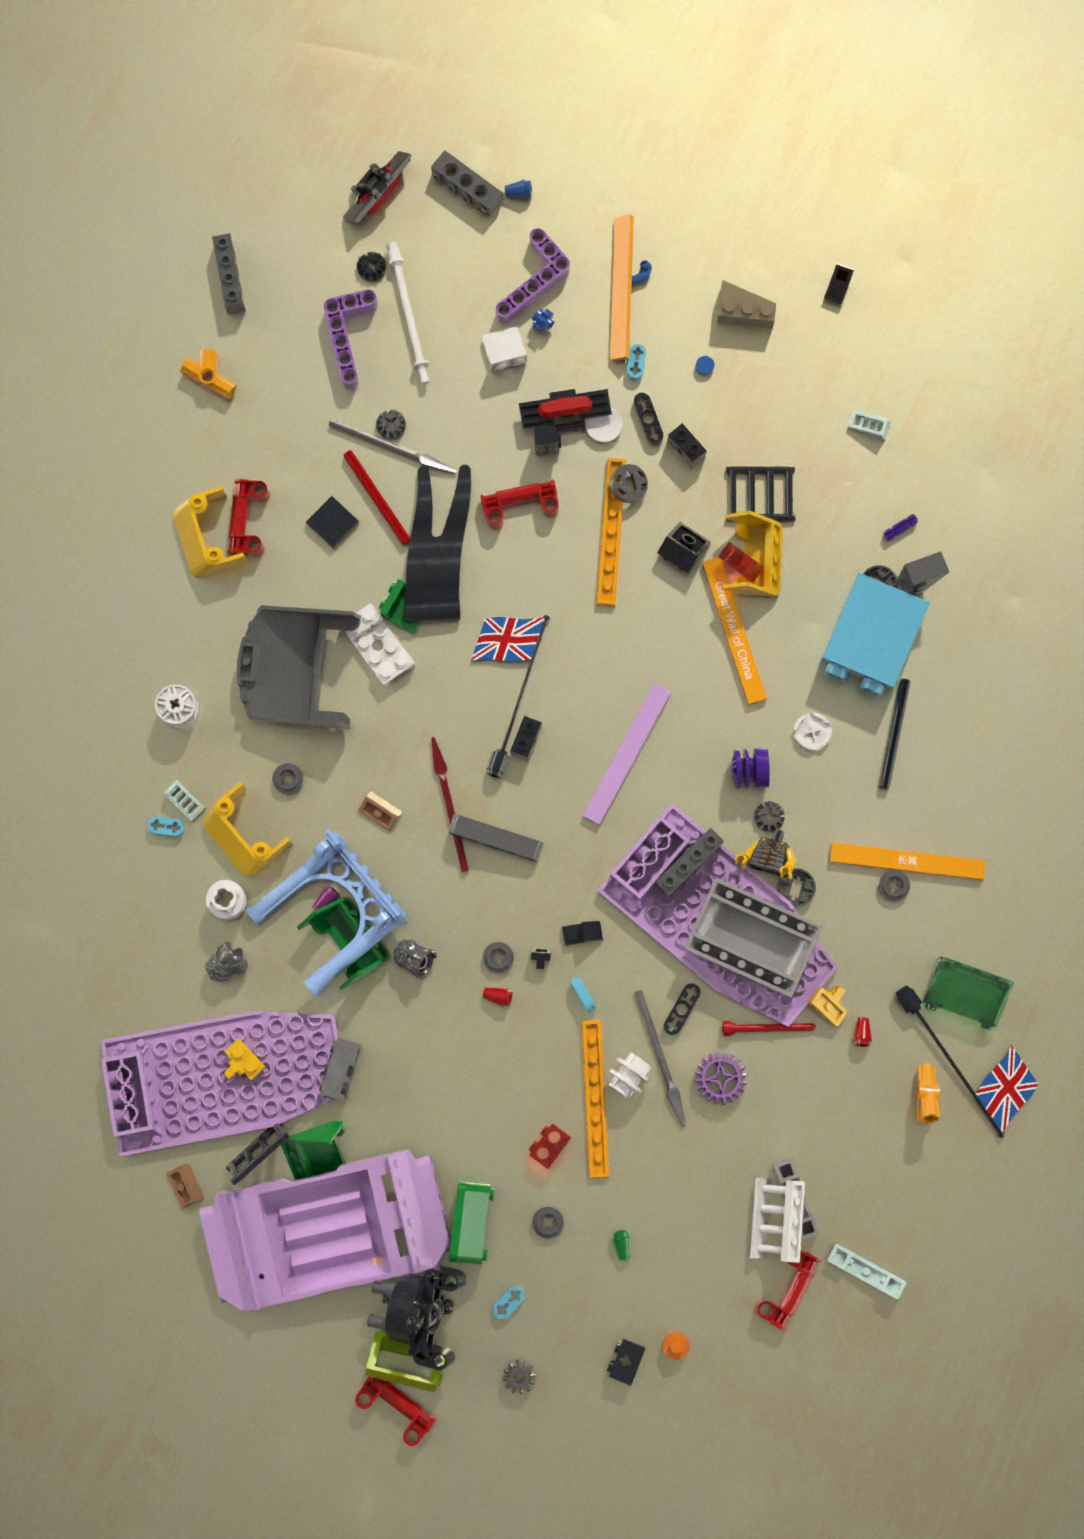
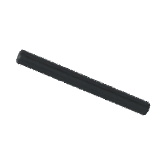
M904 678L899 683L879 788L884 790L890 788L911 681Z

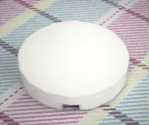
M611 408L612 415L586 419V432L593 441L605 444L612 442L620 436L623 428L622 418L614 408Z
M809 713L801 716L796 721L793 734L796 743L802 749L818 751L829 743L832 730L829 721L823 715Z

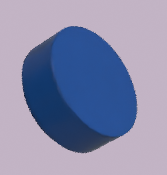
M702 356L698 358L695 369L698 374L707 376L713 372L715 364L712 358Z

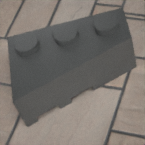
M341 1038L333 1041L330 1049L332 1057L331 1060H327L325 1066L326 1075L319 1087L320 1095L346 1101L361 1044Z

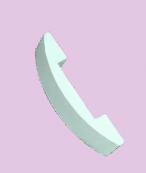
M837 1243L827 1259L833 1265L897 1300L907 1283Z

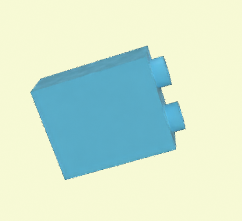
M858 573L821 658V662L828 664L825 673L843 681H846L849 673L862 678L863 681L860 688L875 695L881 696L884 688L891 691L897 682L930 602Z

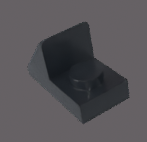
M837 263L824 299L842 304L854 269Z
M600 921L581 922V924L562 926L565 946L603 940Z

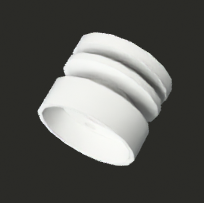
M169 685L163 688L155 700V709L158 716L169 727L177 730L192 726L200 713L196 697L190 690L181 685ZM173 703H175V704L179 703L180 707H179V708H177V707L174 708L172 705H173Z

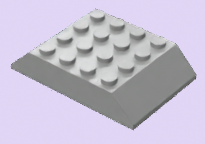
M715 878L684 950L768 990L792 998L823 926Z

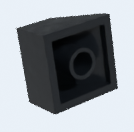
M679 522L666 536L657 554L662 556L664 560L676 565L681 571L689 574L705 553L711 541L682 522Z

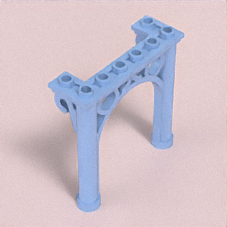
M329 829L326 830L327 834L324 835L328 840L322 841L313 850L314 856L253 907L250 906L245 910L258 925L302 887L319 880L338 883L354 896L360 911V926L355 938L304 981L316 997L325 986L395 927L408 923L404 919L407 915L396 902L392 904L394 900L388 892L385 895L380 890L382 885L376 878L371 880L368 876L371 872L364 864L360 866L356 862L359 858L352 850L348 852L344 848L347 844L336 831L332 833ZM339 862L342 863L346 868L344 875L334 876L332 873L333 865ZM327 865V874H316ZM351 868L360 877V881L352 882L348 879L351 875ZM368 887L377 899L368 898L365 900L363 894L365 888ZM372 903L377 904L380 908V914L374 918L366 915L367 906ZM366 922H372L374 926L365 932Z

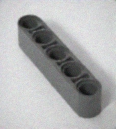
M457 814L453 815L448 831L451 835L538 862L544 844L538 840Z

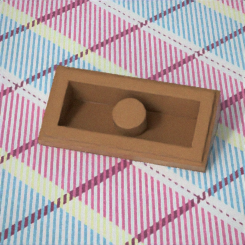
M373 792L366 795L358 809L360 813L388 831L393 828L402 814L400 810Z
M189 1163L166 1173L182 1209L204 1199Z

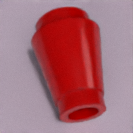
M484 988V999L501 1007L510 1006L513 992L509 991L508 988Z
M858 1018L853 1037L855 1046H870L872 1036L869 1018Z

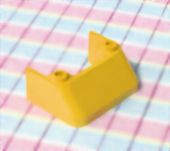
M223 486L192 495L178 506L173 514L190 571L197 578H203L248 563L243 553L225 558L220 548L210 547L206 549L196 514L204 512L208 503L227 498Z
M752 511L726 514V519L736 522V535L745 541L743 576H737L733 584L722 585V589L738 595H778L781 590L783 540L781 524L778 521Z
M240 782L214 804L205 816L203 826L238 870L246 877H253L288 849L292 842L286 838L273 849L265 842H257L251 848L227 820L234 812L235 807L232 801L247 789Z

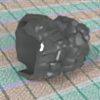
M403 939L399 942L393 953L395 964L409 970L411 974L420 979L426 977L425 973L430 971L433 959L437 958V954L433 949L418 945L415 940L410 941L409 939Z
M224 941L217 948L216 953L208 958L205 965L209 978L211 980L215 979L217 982L227 981L233 975L244 973L248 968V962L243 957V950L241 948L232 950L231 944L228 941Z

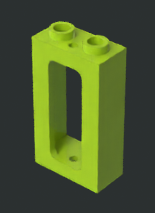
M376 1331L365 1376L435 1392L436 1387L441 1386L443 1374H440L441 1370L432 1369L431 1377L425 1379L378 1367L376 1364L381 1351H388L412 1358L413 1355H408V1345L390 1341L386 1333ZM441 1356V1360L445 1363L444 1357Z

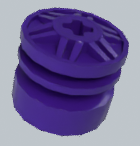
M767 747L754 748L753 756H749L747 748H744L743 757L740 755V749L734 748L731 770L736 789H741L742 780H744L745 788H749L750 780L754 779L756 788L769 787L770 766Z

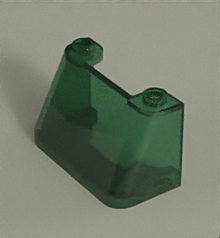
M938 957L935 959L922 1002L925 1004V1008L929 1010L944 1009L978 1021L981 1024L980 1028L992 1031V1029H996L1012 992L1014 982L946 957Z

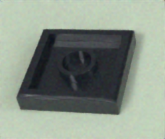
M333 496L306 521V524L332 548L359 523V520Z

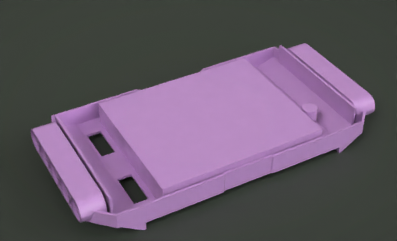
M409 1149L341 1164L336 1171L290 1181L286 1178H280L215 1194L214 1205L200 1208V1218L220 1302H229L241 1311L256 1310L266 1306L318 1295L327 1291L371 1283L375 1280L380 1281L405 1274H415L435 1267L443 1253L450 1251L451 1237L432 1157L429 1155L415 1159ZM391 1173L397 1198L396 1201L387 1202L381 1175ZM404 1228L410 1255L400 1257L394 1230ZM375 1256L384 1258L378 1266H375L372 1259L376 1258Z

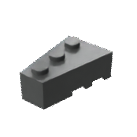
M940 551L905 564L898 576V580L904 592L920 597L923 595L922 592L947 575L949 569Z

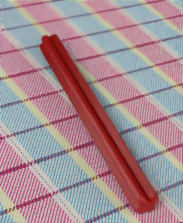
M348 450L343 454L345 460L401 544H408L410 542L409 535L353 451Z

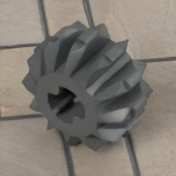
M519 1359L516 1360V1367L511 1362L508 1363L512 1370L504 1369L503 1371L509 1374V1376L502 1378L503 1381L510 1380L505 1387L509 1388L513 1385L512 1393H515L516 1388H519V1393L523 1394V1387L530 1391L531 1389L527 1383L535 1385V1381L529 1378L536 1377V1373H529L534 1368L533 1365L526 1369L527 1361L524 1360L523 1365L520 1366ZM519 1371L522 1372L525 1378L524 1381L521 1379L520 1382H517L514 1374H518Z

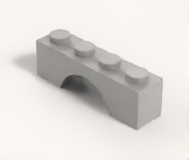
M793 1158L772 1165L779 1186H786V1180L800 1181ZM805 1195L801 1241L820 1234Z

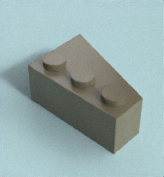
M722 280L717 323L773 329L776 303Z

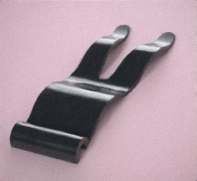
M465 464L459 467L456 490L442 535L435 537L432 535L433 504L429 469L422 466L417 471V503L407 556L405 587L406 623L460 620V563L471 498V469Z

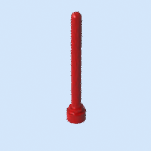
M722 1021L723 1037L731 1036L735 1032L814 1031L816 1029L814 1023H792L787 1027L783 1024L735 1025L731 1021Z

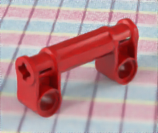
M235 479L234 484H236L232 501L228 537L230 545L227 554L234 556L243 553L245 556L257 557L263 554L265 547L258 536L245 535L249 501L265 502L270 497V490L263 481ZM264 488L265 490L262 494H256L258 489ZM253 543H259L257 549L252 550L250 547Z
M554 479L542 484L537 482L496 491L495 494L480 495L487 524L494 530L501 528L504 523L502 507L539 499L543 515L553 518L559 512ZM548 504L555 506L552 510H548L545 507ZM492 516H498L500 518L496 522L490 520Z
M800 1250V1263L786 1262L795 1267L797 1271L780 1305L777 1306L767 1300H760L755 1305L756 1314L786 1332V1326L790 1318L794 1316L814 1277L813 1272L817 1264L821 1263L822 1260ZM763 1304H768L769 1312L765 1315L761 1314L760 1307Z
M368 1377L355 1397V1403L361 1409L369 1408L376 1398L380 1397L408 1418L411 1423L404 1431L403 1440L409 1446L417 1445L437 1420L436 1417L426 1413L422 1406L389 1381ZM361 1394L369 1396L370 1402L368 1405L363 1406L359 1403L358 1400ZM409 1431L417 1433L418 1438L415 1442L407 1440L406 1434Z

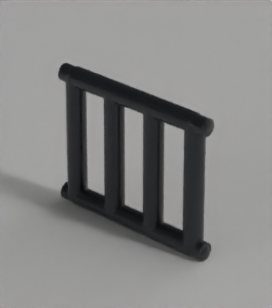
M726 466V472L729 473V514L736 513V474H747L748 511L755 512V474H766L767 514L760 515L775 521L796 520V516L793 514V473H795V467ZM774 474H785V514H774Z
M277 1123L273 1127L267 1128L226 1166V1170L231 1172L233 1177L231 1179L233 1185H236L289 1137V1134L283 1131L281 1127L283 1124ZM276 1133L277 1138L268 1144L267 1139ZM261 1146L262 1151L253 1158L252 1153ZM246 1159L247 1165L238 1171L237 1166Z

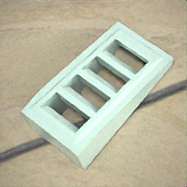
M857 410L853 411L848 424L849 429L884 441L891 426L889 419ZM858 417H861L859 426H857L856 422L858 420ZM866 419H867V420H869V421H868V423H867L866 428H864L863 426H864V423H865V421H866ZM875 422L874 430H871L872 424ZM880 425H883L881 432H879Z
M178 780L163 793L191 821L205 809ZM178 788H180L181 790L174 797H172L171 795ZM185 793L186 796L178 803L177 800ZM189 799H191L192 801L185 808H183L182 806ZM197 804L198 807L189 814L188 811Z

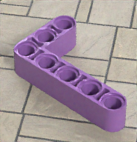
M535 228L530 232V246L546 266L496 305V318L501 323L510 322L563 280L570 272L569 259L546 232L540 228ZM536 237H541L543 240L540 242H535L533 239ZM553 251L554 254L548 256L545 254V252ZM559 264H564L566 268L558 269L557 266ZM548 275L551 276L552 279L546 281L543 279V277ZM530 287H536L538 290L535 292H530L528 289ZM516 298H521L523 302L517 304L514 302V300ZM503 309L509 311L506 315H502L499 312Z
M370 289L329 298L324 302V311L343 386L349 390L358 386L359 379L344 318L371 312L377 308V296ZM367 298L374 299L371 303L364 302ZM349 302L355 303V306L351 308L347 307L346 305ZM332 306L337 307V310L334 312L328 311ZM335 324L342 325L339 329L332 328ZM340 341L346 342L342 347L337 346V343ZM345 358L350 359V362L347 364L341 363ZM347 376H353L354 380L351 382L345 381V378Z

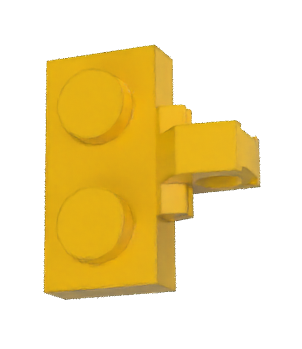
M835 985L828 991L823 987H818L808 1001L833 1027H838L848 1013L840 1005V998L846 991L841 986Z
M239 1038L224 1051L231 1059L228 1062L230 1067L224 1072L228 1079H231L236 1073L240 1076L245 1073L250 1080H253L266 1067Z

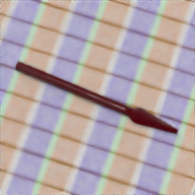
M432 737L434 772L439 777L451 825L455 811L445 774L447 766L435 737ZM453 835L461 872H467L469 868L462 840L460 837Z

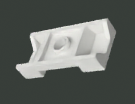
M369 603L357 612V614L361 615L359 628L354 631L344 632L385 688L401 673L414 668L415 663L390 631L372 603ZM377 641L383 643V648L379 651L373 649V644Z

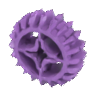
M716 1052L715 1059L712 1054H709L710 1061L708 1062L707 1059L703 1058L702 1061L705 1066L701 1064L697 1066L702 1072H695L696 1076H700V1079H696L695 1083L701 1082L702 1085L697 1087V1091L704 1089L705 1092L701 1096L704 1097L708 1094V1102L715 1098L714 1104L716 1105L719 1103V1099H722L723 1105H726V1098H728L730 1103L734 1102L732 1095L737 1099L740 1098L737 1091L742 1093L745 1091L740 1085H747L746 1081H742V1078L747 1077V1074H741L740 1072L745 1069V1066L738 1068L737 1065L741 1063V1060L739 1059L734 1063L735 1055H731L730 1059H727V1052H724L723 1058H720V1052ZM722 1062L729 1064L736 1074L726 1073ZM716 1063L715 1075L705 1077L708 1067ZM720 1072L722 1076L731 1077L727 1078L726 1081L724 1080L722 1085L718 1080H711L716 1078V1076L718 1077ZM730 1080H737L735 1088L726 1094V1083ZM706 1083L717 1084L720 1095L713 1093Z

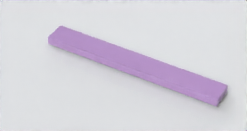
M654 683L582 817L600 825L672 691Z

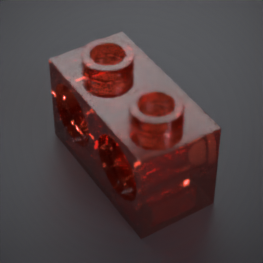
M728 542L718 556L752 583L764 569L762 565L731 542Z
M551 1124V1126L546 1125L540 1133L543 1137L539 1142L534 1141L529 1148L531 1152L529 1156L547 1169L550 1168L571 1139L568 1134L554 1124ZM551 1132L559 1133L560 1140L557 1143L549 1141V1134ZM546 1148L549 1152L548 1157L540 1159L537 1156L538 1149Z

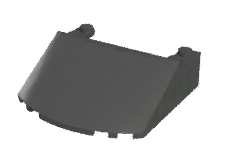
M261 605L253 620L248 624L245 637L241 640L237 659V684L240 687L241 703L244 704L248 718L250 720L309 727L350 729V718L346 713L319 711L318 706L326 629L354 631L361 624V615L352 611Z

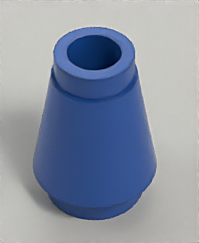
M524 179L505 185L506 197L528 198V196L532 195L531 181Z

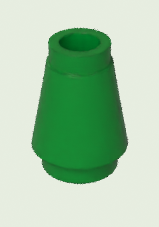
M629 1230L613 1232L614 1237H612L619 1260L630 1259L631 1235Z

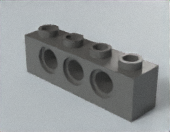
M445 150L431 166L432 176L435 180L444 182L450 191L459 193L465 202L474 204L476 209L482 214L486 213L491 216L503 201L502 191ZM449 172L456 173L454 176L447 175ZM465 182H468V183L471 184V185L468 186V187H463V186H462V184L465 183ZM478 193L485 194V196L482 198H479L476 195Z
M231 234L212 236L227 314L246 311Z
M710 828L655 882V885L669 897L724 843V840Z

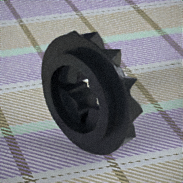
M374 251L364 252L357 262L359 275L366 280L379 279L386 271L385 258L380 253ZM368 260H370L372 263H376L374 265L375 271H373L371 267L367 268Z

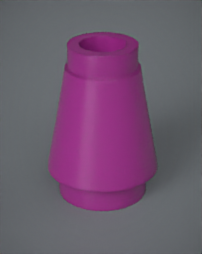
M329 885L323 889L312 906L313 909L317 910L338 900L340 894Z

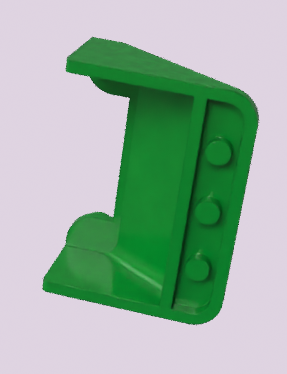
M331 1121L289 1136L281 1144L295 1180L336 1171L341 1164L346 1163L336 1136H342L346 1130L343 1121Z

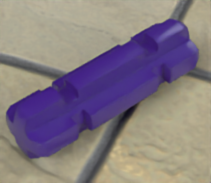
M911 514L906 519L893 525L892 529L885 530L883 535L890 541L895 538V535L898 536L909 529L910 526L917 524L918 519L914 514Z

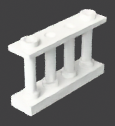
M756 1178L750 1258L766 1259V1253L781 1255V1261L800 1263L805 1182L786 1180V1186L771 1185V1179ZM770 1194H785V1206L770 1205ZM769 1213L784 1214L783 1226L768 1225ZM768 1233L782 1234V1247L767 1245Z

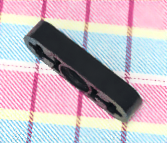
M643 392L638 393L634 397V407L647 442L654 446L659 445L663 440V431L650 396ZM640 398H642L643 401L647 400L645 402V411H643L642 404H638ZM647 414L652 415L654 421L650 424L643 421V417ZM652 427H654L655 434H659L657 440L650 438L652 436Z
M687 984L664 1022L663 1027L667 1034H678L701 993L700 988L696 984ZM693 987L697 995L690 998L689 1001L693 1002L690 1005L687 1001L681 1000L683 996L686 999L688 996L687 988L692 989ZM679 1004L687 1006L688 1011L686 1014L680 1015L677 1013L676 1008ZM674 1013L676 1017L682 1018L683 1021L680 1022L678 1020L676 1023L678 1029H673L671 1032L668 1030L669 1026L667 1023L673 1022L675 1017H671V1015Z

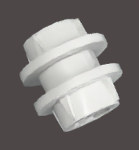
M220 880L214 883L208 889L206 895V905L209 911L217 918L223 920H230L240 916L247 903L246 894L243 889L230 880ZM225 893L233 895V899L228 907L219 905V901Z
M630 1052L625 1060L620 1057L617 1059V1062L621 1064L617 1072L610 1069L609 1073L613 1077L608 1084L627 1099L634 1092L642 1093V1090L637 1087L642 1080L647 1083L651 1080L646 1076L651 1066Z

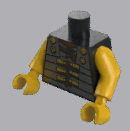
M774 829L771 839L761 837L759 841L752 844L743 854L737 855L735 857V865L742 863L741 868L745 869L748 862L751 869L777 875L781 878H786L788 875V878L792 879L796 860L790 846L786 842H782L785 832Z

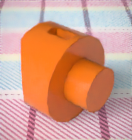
M671 1332L666 1335L662 1343L663 1351L670 1359L680 1360L689 1352V1341L682 1333Z

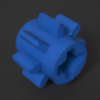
M548 308L545 311L542 309L537 310L532 317L534 321L533 327L538 332L541 330L547 332L555 323L553 320L554 314Z

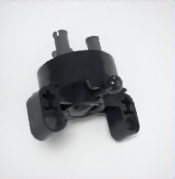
M437 1265L428 1269L424 1276L405 1274L399 1279L397 1284H388L375 1280L372 1284V1292L382 1294L383 1298H386L382 1299V1303L388 1304L386 1318L370 1314L367 1319V1326L382 1329L390 1341L408 1345V1355H413V1360L416 1364L435 1370L447 1368L454 1363L455 1354L449 1348L435 1345L434 1339L443 1314H451L454 1310V1303L450 1299H445V1296L441 1294V1290L452 1292L463 1287L466 1283L465 1273L458 1269ZM452 1277L456 1279V1284L453 1283ZM441 1356L444 1357L445 1363L441 1360Z

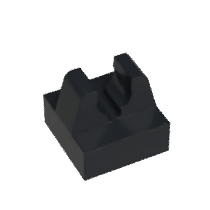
M532 948L531 960H537L536 969H544L545 961L551 960V949Z

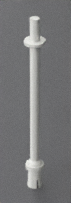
M391 242L389 245H386L390 258L389 265L395 271L416 357L413 368L419 370L422 384H427L429 379L426 367L429 365V361L423 359L401 268L404 261L400 256L398 243Z

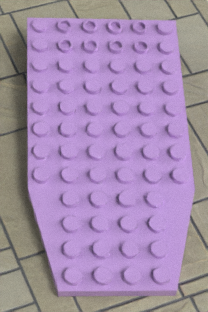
M672 803L611 872L608 879L597 891L713 990L789 1027L807 1006L809 999L816 989L822 987L838 969V966L817 940L794 994L790 998L737 976L684 950L715 878L795 914H798V912L789 900L747 865L745 869L741 868L742 863L735 865L736 856L723 845L675 892L667 897L655 885V882L706 833L703 828Z
M250 1011L101 1040L103 1052L101 1062L113 1135L117 1137L120 1157L270 1128L274 1124H282L333 1100V1098L320 1095L319 1087L326 1075L325 1066L327 1060H331L332 1057L330 1052L332 1043L339 1038L335 1015ZM238 1038L266 1066L253 1080H250L245 1073L241 1076L236 1073L231 1079H228L224 1074L230 1067L228 1062L231 1060L224 1051Z

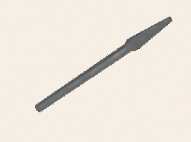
M331 419L329 422L331 427L417 460L423 466L456 473L455 469L430 455L419 454L334 419Z
M642 990L636 991L634 993L668 1089L667 1097L682 1127H685L686 1123L680 1092L674 1086Z

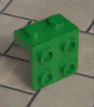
M398 579L396 583L393 582L388 590L390 594L387 599H383L380 603V615L403 629L414 633L421 622L406 623V585L404 581Z

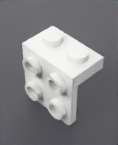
M517 327L483 335L482 340L491 371L503 370L506 367L517 366L527 362L526 348L523 347Z

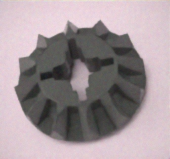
M387 409L380 413L376 419V428L382 437L395 439L403 434L406 428V421L402 413L395 409ZM386 419L389 421L395 420V428L392 426L386 428L388 425Z
M285 763L275 769L272 781L278 791L284 794H292L299 790L302 785L303 774L296 765ZM282 773H284L287 776L293 774L291 779L294 784L289 782L284 783L285 778L282 775Z
M772 801L761 803L754 813L756 825L766 832H773L774 829H779L785 820L784 809L778 803ZM769 809H771L772 815L778 816L772 818L770 824L768 818L761 816L768 814Z
M891 870L881 877L879 890L886 899L899 901L909 893L910 882L903 872ZM895 878H897V885L902 888H896L892 893V887L887 884L893 883Z
M494 942L488 945L483 953V962L486 968L494 973L507 971L514 961L512 949L503 942ZM495 950H497L500 955H507L501 959V966L499 965L497 960L490 961V959H493V957L496 956Z
M543 1207L533 1217V1229L542 1238H554L563 1229V1216L553 1207ZM543 1215L547 1219L555 1217L552 1222L554 1230L548 1226L541 1229L545 1223Z

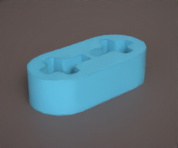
M635 344L629 351L627 376L633 381L640 380L644 373L646 349L643 345ZM636 350H640L641 353L639 360H635L634 353H636ZM634 365H638L637 370L639 372H637V375H633V372L630 371L634 369Z
M152 817L147 824L149 831L155 835L180 837L185 831L184 824L180 820L173 818ZM156 821H158L159 824L165 826L164 828L159 827L157 831H155V828L152 827V824H156ZM175 823H178L181 829L174 833L172 829H168V826H175Z
M579 976L570 980L587 1012L589 1013L596 1009Z
M518 1286L511 1287L496 1302L493 1307L495 1317L505 1319L519 1306L525 1296L522 1288ZM512 1290L515 1292L519 1290L521 1292L519 1294L520 1300L508 1301L512 1297ZM507 1302L509 1304L506 1308L507 1313L499 1315L497 1313V1306H503Z

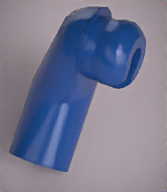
M643 260L640 263L639 273L632 276V286L649 279L652 271L649 261Z

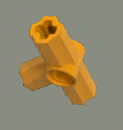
M201 350L200 364L187 358L180 369L182 374L202 384L205 389H211L228 400L235 393L237 385L217 374L216 350ZM206 376H213L211 381H204Z
M923 1064L917 1068L918 1108L916 1118L917 1121L930 1124L939 1121L940 1118L938 1106L940 1089L939 1085H936L935 1067L931 1064Z

